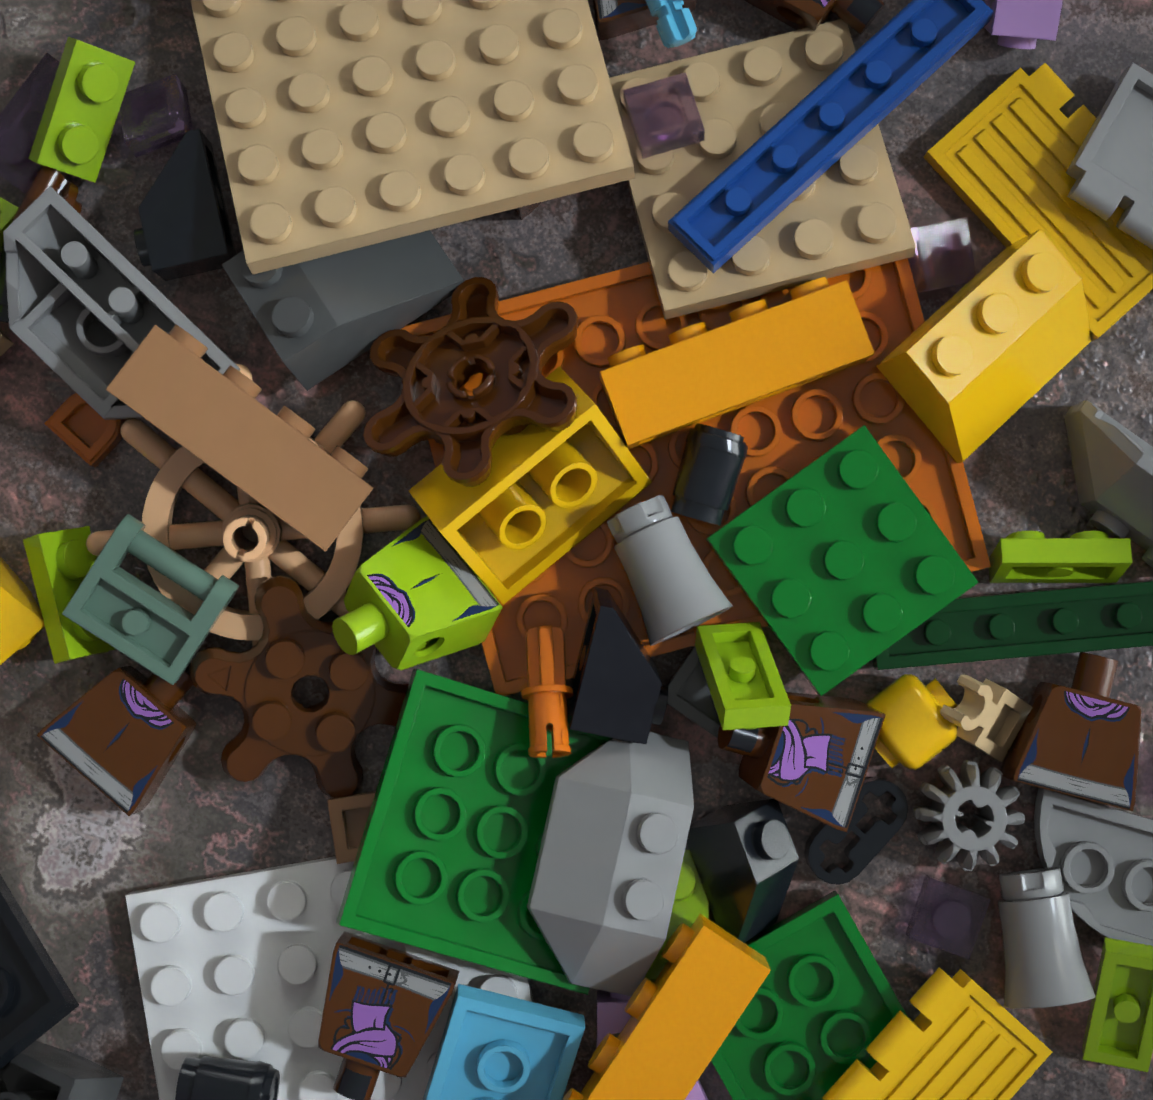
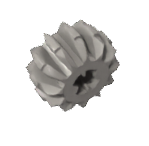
M972 760L963 761L959 779L949 766H940L937 771L944 786L939 790L932 784L922 782L919 787V791L923 795L933 799L932 805H919L912 809V816L916 819L933 822L918 833L919 841L923 845L939 842L935 850V859L943 864H947L957 854L959 866L964 871H972L974 869L978 852L987 864L995 866L999 863V855L994 847L997 842L1011 849H1014L1018 844V840L1013 835L1005 832L1006 825H1020L1025 822V815L1022 812L1005 809V807L1015 802L1020 796L1018 789L1011 785L998 789L1003 773L997 768L989 767L980 776L978 765ZM965 801L981 809V815L973 814V817L979 821L971 829L955 821L956 816L964 815L958 811V808Z

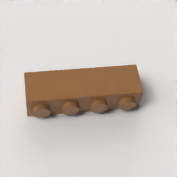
M175 324L167 334L157 325H154L106 390L326 552L373 490L372 486L362 480L368 468L339 446H336L329 455L310 441L309 438L316 429L286 406H283L276 415L258 402L255 398L262 388L231 365L222 375L203 361L201 358L208 348L184 329Z

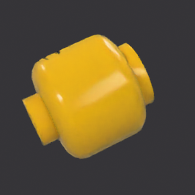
M904 674L866 703L885 714L875 749L891 768L901 763L908 769L916 770L952 744L957 738V726L946 720L941 715L940 710L943 705L953 709L958 705L936 678L927 685H924L917 676Z

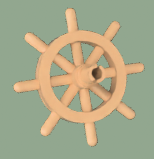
M236 364L240 368V372L252 380L250 369L243 364ZM356 400L347 401L315 438L310 437L309 440L330 455L335 447H341L363 422L366 414L364 406ZM127 419L121 426L120 433L122 438L160 469L151 484L142 513V523L146 525L144 532L173 551L224 546L204 569V571L218 580L222 575L230 579L243 563L245 565L249 611L227 606L210 631L219 636L252 641V646L259 642L264 626L261 616L256 610L255 594L260 584L272 577L270 560L309 591L303 596V602L307 611L315 619H320L329 610H332L339 617L349 613L344 604V597L359 563L364 534L408 530L420 520L418 509L408 504L361 508L360 506L337 536L334 556L325 573L287 541L307 539L305 536L238 487V500L199 469L204 462L183 446L176 450L139 419ZM182 488L221 520L172 525L175 503ZM115 529L91 533L86 540L87 550L94 556H99ZM147 565L153 581L161 594L195 615L204 601Z

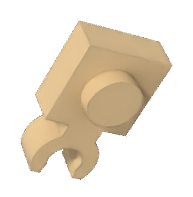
M960 675L957 683L964 687L962 701L954 709L943 705L940 713L946 720L959 726L957 729V736L981 752L1002 762L1029 715L1032 706L1008 689L988 679H985L982 683L968 675Z

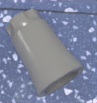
M663 495L655 496L629 507L607 521L608 527L618 543L614 549L626 571L640 607L650 646L684 633L733 607L709 574L693 547L679 517L672 516L669 505Z
M1036 868L999 874L1002 900L998 901L1002 926L1005 962L1004 1007L1013 1009L1046 1008L1080 1003L1095 998L1096 995L1083 961L1074 925L1070 896L1068 892H1063L1064 884L1062 883L1060 868Z

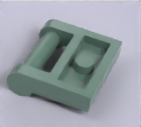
M127 514L109 538L62 615L171 685H174L180 679L214 624L234 597L239 585L224 575L219 580L144 532L146 525L130 514ZM128 553L132 554L203 600L204 602L197 613L193 615L119 567Z

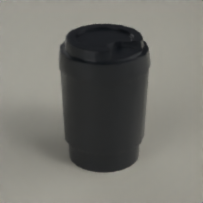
M696 423L694 429H690L672 494L675 498L671 512L715 525H721L724 512L729 509L744 460L747 456L748 445L743 442L744 437Z
M203 1056L201 1059L186 1057L179 1073L175 1100H277L280 1073L279 1070L273 1068V1065L262 1061L255 1062Z

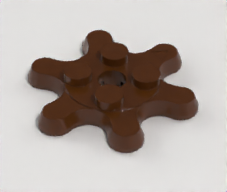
M474 277L465 280L458 285L452 294V315L447 325L441 330L429 336H417L406 330L394 329L383 333L373 342L370 349V358L373 364L382 372L401 378L403 388L401 395L395 403L376 413L368 420L363 434L365 443L378 454L396 457L421 441L434 439L437 443L444 445L442 465L444 472L450 480L466 487L480 485L491 473L492 448L502 434H517L524 430L528 424L542 427L548 431L558 432L568 428L574 422L577 412V397L574 391L565 383L546 379L541 372L549 358L574 342L577 336L579 320L575 309L568 303L560 301L550 302L525 319L517 321L505 320L497 314L499 295L495 284L490 279L484 277ZM477 373L489 374L479 387L473 389L474 396H468L466 391L460 390L471 375Z
M270 577L260 584L255 594L256 610L261 616L264 626L259 642L251 649L242 652L227 651L220 647H208L197 653L190 664L191 681L200 692L208 695L230 697L239 704L244 714L242 729L233 739L227 742L222 750L221 764L223 771L229 778L237 782L247 783L261 777L275 759L284 755H297L305 758L312 765L317 785L325 795L331 798L352 795L359 789L363 780L362 766L355 754L356 740L361 732L370 726L381 724L396 727L409 683L390 681L380 675L375 666V654L377 651L375 645L355 655L345 653L334 637L333 622H323L315 619L307 611L299 585L288 577ZM317 676L327 683L329 693L320 703L304 708L302 704L292 697L291 689L299 678Z

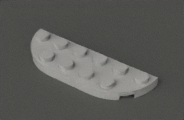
M1038 787L1034 811V831L1038 855L1044 869L1060 868L1062 883L1064 884L1063 892L1069 893L1072 912L1088 926L1108 938L1153 946V819Z

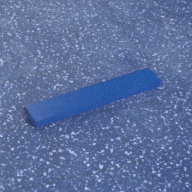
M912 0L668 221V230L714 274L990 22L993 10L982 0Z

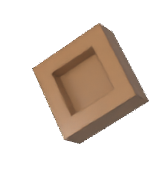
M376 791L327 800L337 864L355 861Z

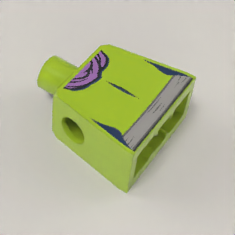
M426 516L361 564L355 571L344 597V604L349 613L335 619L332 629L338 645L345 653L355 655L375 645L392 668L404 670L484 642L503 607L472 568L438 531L429 517Z

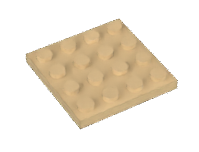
M842 19L820 24L815 31L807 27L609 78L634 164L635 179L627 180L665 320L796 287L821 277L831 278L914 256L916 244L878 124L714 274L668 230V221L856 52L848 24Z

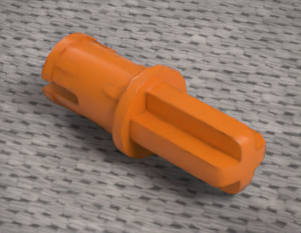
M539 626L529 629L526 633L528 687L521 690V697L528 701L530 738L528 755L534 758H546L547 731H550L552 758L564 757L571 754L567 699L574 696L573 688L566 684L565 638L561 628Z

